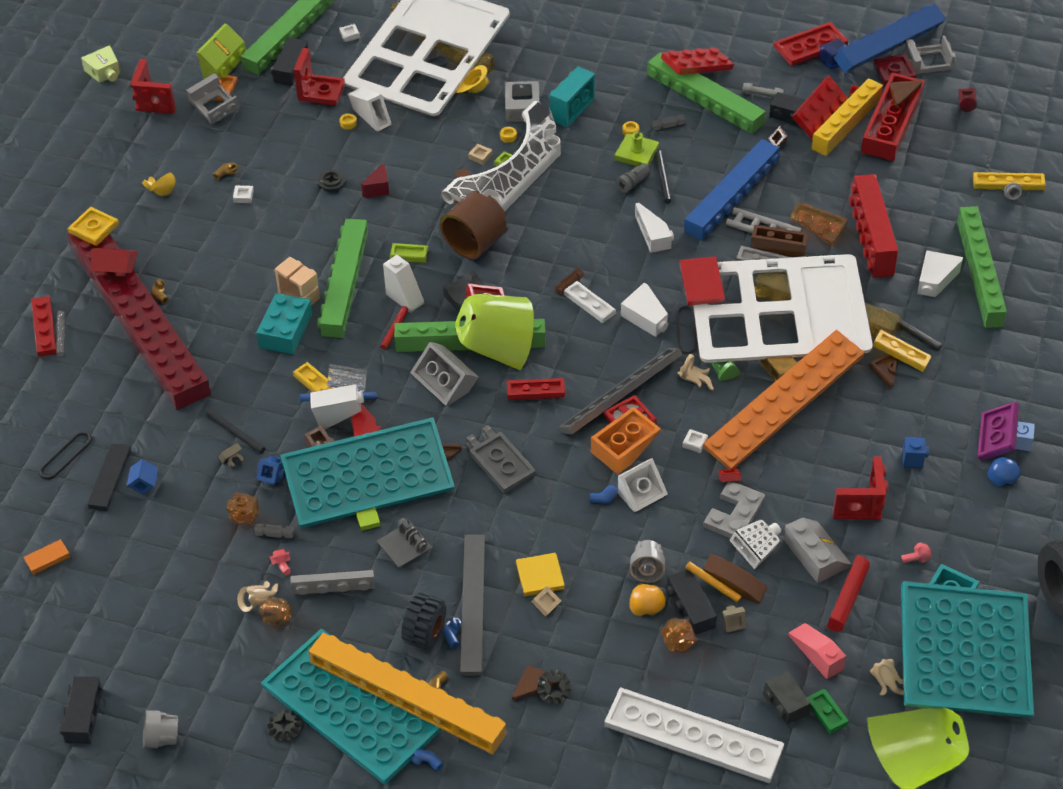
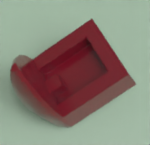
M976 88L958 89L959 108L964 112H971L976 109Z

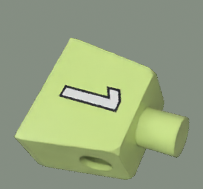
M110 46L81 57L84 71L98 82L108 79L111 82L117 80L120 74L119 64Z

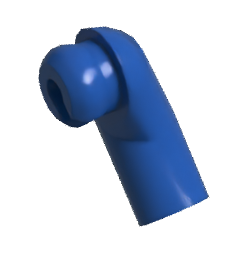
M609 485L601 493H591L590 503H610L618 493L617 488L614 485Z
M456 617L452 618L443 630V635L451 649L459 646L456 634L460 629L461 621Z
M418 749L411 757V761L414 764L420 765L422 761H425L435 771L441 770L444 766V763L431 751Z

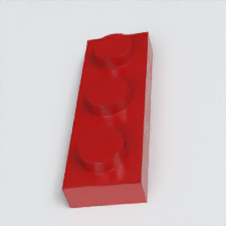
M564 378L507 381L508 400L565 398Z

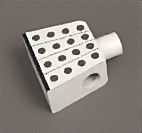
M758 520L736 530L730 541L749 564L756 569L777 547L780 542L777 535L781 533V528L777 523H773L768 527L763 520Z

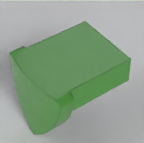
M734 361L712 362L719 381L732 379L740 375V371Z

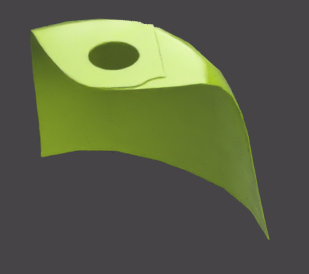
M490 294L469 296L464 300L455 323L460 343L477 353L521 370L527 360L533 337L534 312L532 303L527 297ZM472 314L476 315L475 320H472ZM465 315L466 322L463 327H460V320Z
M924 708L867 717L873 748L887 774L901 789H916L960 765L968 756L969 744L963 721L958 714L948 708ZM954 721L959 724V735H956L953 730ZM948 737L949 739H951V744H947L946 739Z

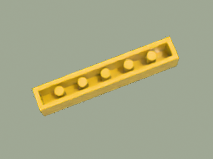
M868 78L813 134L812 150L827 156L879 103L883 85Z

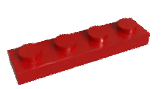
M50 296L31 299L38 357L57 354Z

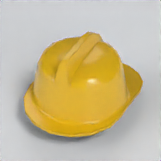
M484 65L473 68L456 90V93L465 91L470 93L481 92L490 83L486 76L487 68Z

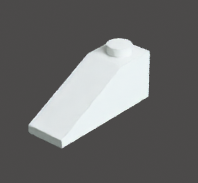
M636 203L635 217L650 253L671 249V243L674 241L672 230L669 231L664 221L640 203Z

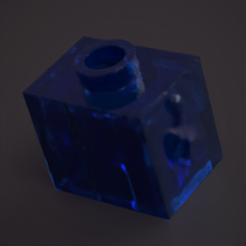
M837 39L821 45L819 60L830 69L838 67L839 65L834 57L838 54L837 50L846 44Z

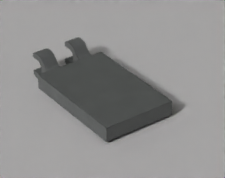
M489 425L482 428L484 442L480 443L473 434L466 438L469 455L504 494L536 475V470L502 432L496 434Z

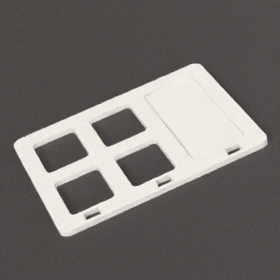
M401 0L344 76L345 86L355 90L363 87L381 93L384 100L431 116H437L509 18V9L483 0ZM494 23H497V26L495 27V29L492 28V25H493ZM399 28L426 37L413 56L409 57L382 48L395 29ZM438 42L468 51L454 71L424 62ZM471 58L472 61L470 62V64H467V60ZM373 59H379L403 68L390 87L387 88L360 79V76ZM415 73L446 82L432 102L401 93ZM443 94L447 95L444 100L440 99Z
M850 254L717 262L718 268H721L719 270L720 275L738 276L742 302L738 304L693 305L700 359L706 363L766 359V357H805L836 329L865 353H869L873 346L856 258ZM824 261H835L833 264H824ZM778 264V267H767V265ZM786 272L791 300L758 302L756 300L752 274ZM793 314L798 343L764 345L759 316ZM742 316L745 321L748 345L714 348L711 341L709 319Z

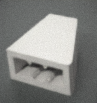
M361 87L348 94L353 110L376 131L392 125L381 93Z
M926 250L917 294L936 297L960 273L963 257Z
M398 255L385 262L383 268L386 295L399 305L408 307V311L412 313L424 304V299L410 264Z
M643 283L621 303V316L655 337L660 332L666 330L668 326V313L646 283Z
M356 384L310 393L311 410L318 425H322L324 430L360 412L361 403H364L363 393L358 391Z

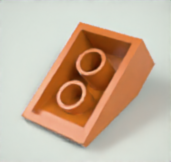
M632 407L591 437V453L618 475L635 462L661 432V428L635 407Z

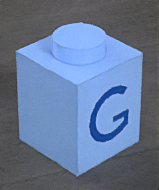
M1018 422L1016 449L1031 450L1035 424Z

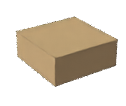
M477 144L468 156L470 160L484 165L492 156V150Z
M547 586L531 602L546 617L561 600Z

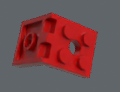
M303 48L294 68L298 101L337 106L345 86V78L313 75L310 49Z
M140 59L130 84V88L134 90L132 97L133 101H136L135 111L175 114L176 106L172 85L151 82L147 59Z
M873 457L869 479L870 488H836L833 519H882L881 511L886 503L888 481L884 480L886 465H882L881 457Z

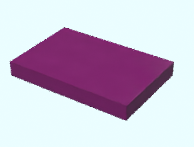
M1016 401L982 412L977 455L980 461L1016 449L1019 404Z

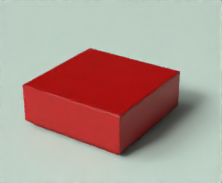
M738 469L719 470L718 478L721 482L741 481V473Z

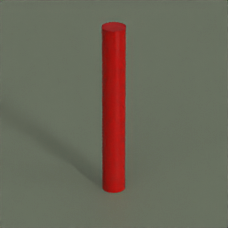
M402 306L380 345L381 349L387 350L395 334V323H402L409 310L408 307Z

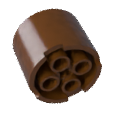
M477 190L470 192L442 216L439 223L442 236L451 249L469 260H475L507 233L509 226L506 225L505 217L507 215L501 205L490 195L486 197Z

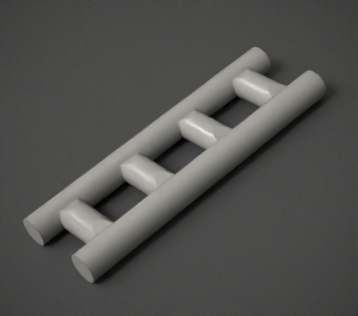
M734 207L732 214L736 215L735 219H727L726 226L751 234L753 233L754 225H759L760 223L773 228L799 232L802 229ZM743 218L753 220L751 225L741 223Z

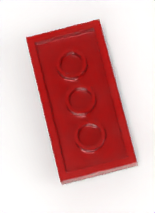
M831 22L774 42V48L791 66L835 51L844 45L848 46V40Z
M710 47V49L697 48L696 50L684 49L683 51L672 50L670 52H662L661 59L679 75L733 70L734 63L715 47Z
M827 76L792 117L813 141V134L846 102L848 97L834 80Z

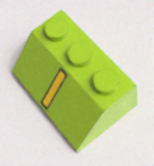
M224 24L197 51L204 79L214 73L218 76L219 80L222 77L225 78L240 63L241 55L247 51L244 40L228 24Z

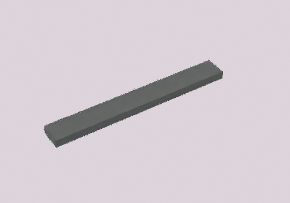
M667 348L560 425L561 433H575L682 355L681 350L678 348Z
M465 535L461 676H482L485 535Z

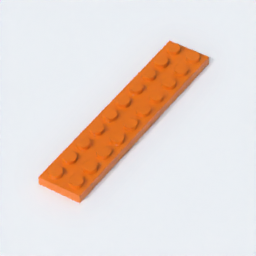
M836 329L705 441L703 448L727 469H735L863 358L865 352Z

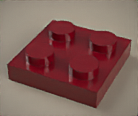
M906 54L877 58L873 61V65L884 86L887 85L892 73L912 78L917 77Z

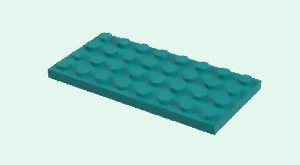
M434 417L281 454V461L300 528L356 515V512L371 508L380 509L455 490Z
M320 629L261 682V686L381 783L386 785L411 761V757L416 750H422L443 729L310 663V648L322 633L329 635L323 629Z

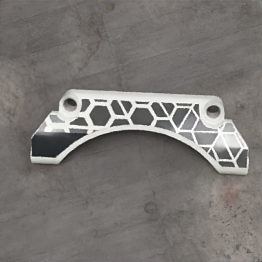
M534 101L522 112L527 131L523 143L515 154L493 169L454 179L441 192L443 200L449 204H453L455 201L460 202L470 192L477 190L486 197L488 195L493 197L503 210L506 211L561 155L560 138L553 135L556 132V125L550 109L540 102Z

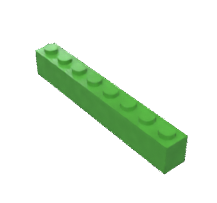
M298 0L241 55L242 68L260 75L281 54L282 47L286 44L288 38L296 39L332 5L334 0Z
M661 52L648 61V76L743 130L753 134L765 124V110L699 73L679 75L661 59Z
M978 206L960 207L957 224L984 327H1003L1007 311Z
M345 219L344 226H341V238H338L337 241L338 251L334 253L335 264L331 265L332 276L328 278V290H325L324 294L325 304L321 305L322 317L318 318L317 325L321 329V336L344 338L368 236L367 220Z
M534 319L531 348H545V319ZM456 321L395 323L394 338L396 352L424 351L429 342L442 344L448 350L471 349L460 343L455 328ZM460 321V327H463L466 321Z

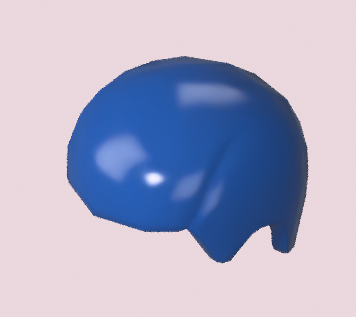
M1001 457L993 461L987 470V476L992 483L999 487L1005 484L1012 486L1020 477V468L1013 459Z

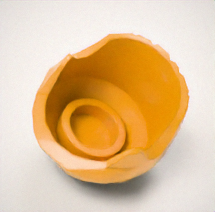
M640 584L632 591L629 605L632 613L637 616L644 614L653 616L665 607L666 598L659 587Z

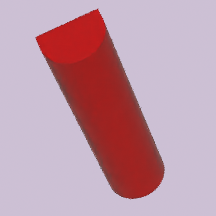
M860 555L855 558L826 625L827 629L840 632L845 627L870 568V562Z

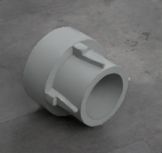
M652 540L638 542L635 552L630 558V573L636 580L652 583L663 577L665 573V557L661 544Z
M146 710L143 727V748H158V746L176 744L178 716L167 715L160 711Z

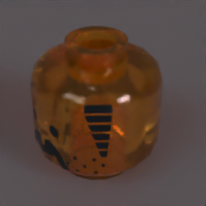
M269 597L265 600L264 604L260 605L259 615L263 617V621L266 624L282 626L291 618L292 607L286 599Z

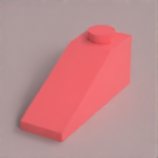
M806 623L788 633L789 637L826 679L844 670L846 655L833 640Z

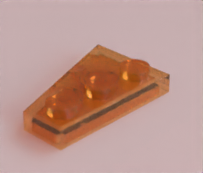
M798 202L791 212L792 219L832 247L848 223L846 218L802 202Z

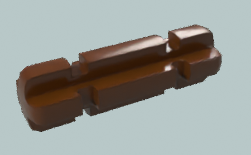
M576 268L555 286V292L562 295L566 288L584 276V272Z

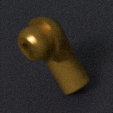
M234 162L223 164L213 173L214 179L220 180L224 175L235 174L238 171V165Z
M158 279L152 287L151 294L160 303L166 304L169 297L164 294L165 282Z
M441 671L428 684L436 689H440V686L449 677L445 671Z

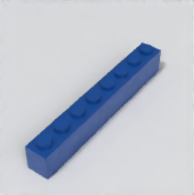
M936 4L926 5L919 12L917 10L913 11L907 18L903 16L896 23L891 22L884 29L882 27L877 29L872 35L870 33L866 34L860 41L856 39L849 46H842L837 50L838 54L834 59L844 74L906 44V40H914L938 28L946 18Z
M761 139L685 218L684 232L700 240H703L706 235H710L713 228L721 223L725 215L730 214L732 208L741 202L744 195L749 194L751 188L760 182L763 175L768 174L770 168L778 163L780 159L779 147Z

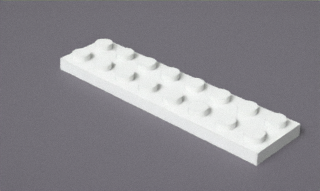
M621 687L604 722L605 727L767 783L771 782L784 748V743Z

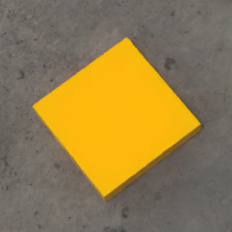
M90 207L67 229L68 233L97 246L119 225V220Z
M556 553L516 560L524 597L539 594L547 586L552 592L565 589Z

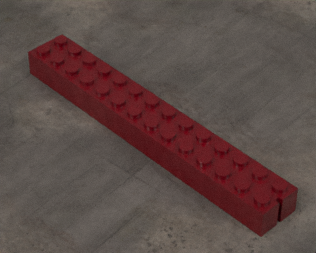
M67 233L72 251L176 410L210 396L211 391L207 377L134 269L132 273H126V276H114L115 272H108V275H96L97 271H90L91 249H120L112 236L109 234L95 246Z

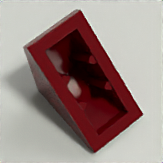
M381 164L361 183L362 197L390 195L384 164Z

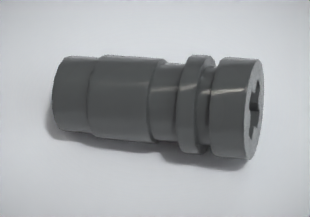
M643 163L629 171V173L626 172L616 179L617 188L622 193H627L635 188L636 184L650 176L651 170L649 166Z

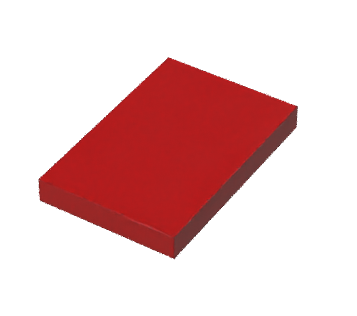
M716 256L680 260L679 265L688 306L725 302Z

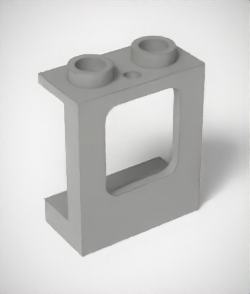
M942 36L941 44L916 47L913 39L906 40L904 53L916 74L952 70L956 56L955 53H952L951 44L945 36ZM940 53L946 64L925 66L920 56Z
M215 73L186 90L189 101L211 125L239 109L237 97L229 95L220 85L218 76ZM218 96L225 101L210 111L204 107V104Z
M539 81L505 82L506 122L525 121L522 112L534 101L539 102ZM512 96H532V99L514 100Z

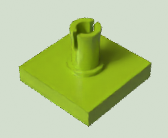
M638 132L633 134L627 133L615 153L614 160L634 166H639L643 163L649 166L655 152L659 148V142L643 138L642 133L639 136Z

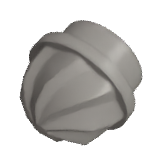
M1015 182L1009 183L1004 189V195L1010 200L1018 199L1022 193L1021 186Z

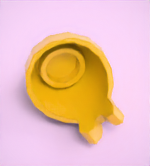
M170 172L157 181L153 177H149L148 181L144 179L142 184L150 192H155L160 196H167L174 190L176 180L175 176Z

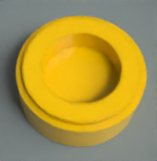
M344 114L340 117V126L343 129L349 130L356 127L357 119L355 115Z
M629 121L623 124L622 133L624 136L627 133L633 134L634 132L639 134V125L636 122Z
M513 127L501 129L500 139L505 143L514 142L517 139V130Z

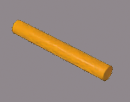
M688 562L685 567L687 570L735 602L740 600L741 595L692 562Z

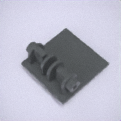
M404 518L398 521L399 525L396 530L377 540V543L398 568L433 549L408 519Z

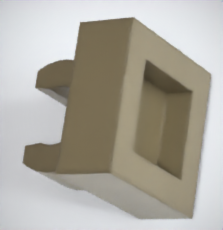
M237 442L221 452L218 458L222 463L227 461L228 466L233 468L235 466L232 462L233 458H236L239 463L243 461L242 455L239 454L242 448Z
M732 605L726 607V610L723 611V626L726 633L746 628V616L743 607L735 608Z

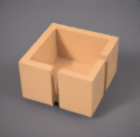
M289 257L275 268L279 294L310 299L311 306L320 299L317 273L313 269L303 266L300 261H296L292 257Z

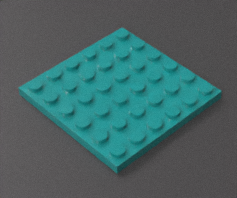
M903 581L901 584L904 706L930 709L945 707L951 711L1032 718L1034 716L1027 594Z

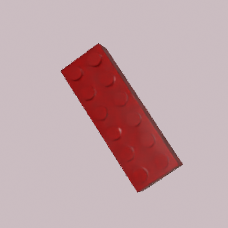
M895 73L891 74L863 136L861 153L895 161L923 96L924 80H922L921 88L916 89L910 98L906 101L904 100L899 105V108H895L890 90V82L920 81V79Z
M876 174L854 176V183H851L852 196H849V205L853 207L852 215L853 219H856V230L860 232V244L864 246L863 255L864 258L867 257V269L871 271L872 278L894 276L898 248Z

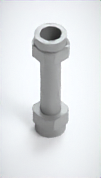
M744 83L742 93L747 95L756 93L773 96V99L777 92L784 93V90L781 88L772 90L755 87L753 83Z

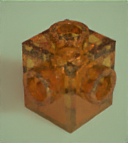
M237 492L234 493L232 499L228 500L226 506L230 520L249 525L253 524L260 510L256 497Z
M672 618L660 630L669 652H686L697 641L688 619Z

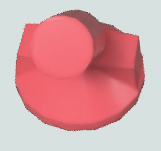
M918 543L914 547L915 553L902 555L903 563L917 560L924 563L931 559L932 552L928 545Z
M284 549L272 552L273 556L269 557L272 565L278 564L285 576L290 575L291 570L286 564L290 560V553L285 552Z

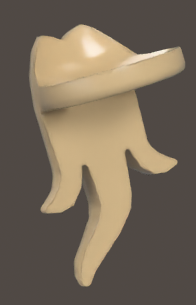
M689 354L684 365L677 372L678 376L686 381L697 384L699 388H701L702 383H705L710 390H714L710 378L706 376L710 368L703 370L693 366L694 355Z
M265 581L263 586L243 587L239 591L237 598L239 608L244 612L252 611L258 605H268L273 609L274 602L271 598L276 595L278 584H275L271 591L266 590L270 586L268 581ZM246 592H248L249 594L248 599L251 603L250 607H247L244 604V595Z
M883 659L880 663H875L870 670L871 675L876 677L882 687L880 695L886 694V685L892 692L904 695V690L899 689L895 682L904 684V679L899 677L894 668L895 663L893 659Z

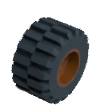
M421 592L416 594L408 605L401 627L402 641L427 651L430 650L442 632L446 619V602Z

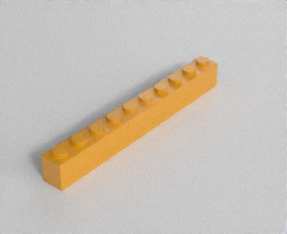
M322 633L309 650L310 663L492 755L506 736V723L500 718L492 717L482 709L474 708L466 704L462 699H456L448 695L444 690L436 689L426 681L412 677L406 671H399L393 668L391 664L381 662L375 659L373 655L363 653L357 650L355 646L339 641L333 635L329 636Z

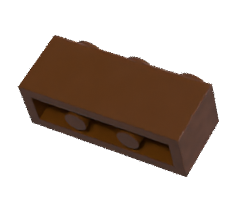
M754 225L750 248L792 258L805 257L808 233Z

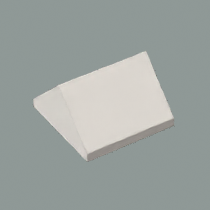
M653 458L618 476V494L633 512L668 495Z

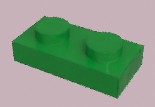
M825 688L807 697L811 703V710L829 734L848 726V719Z

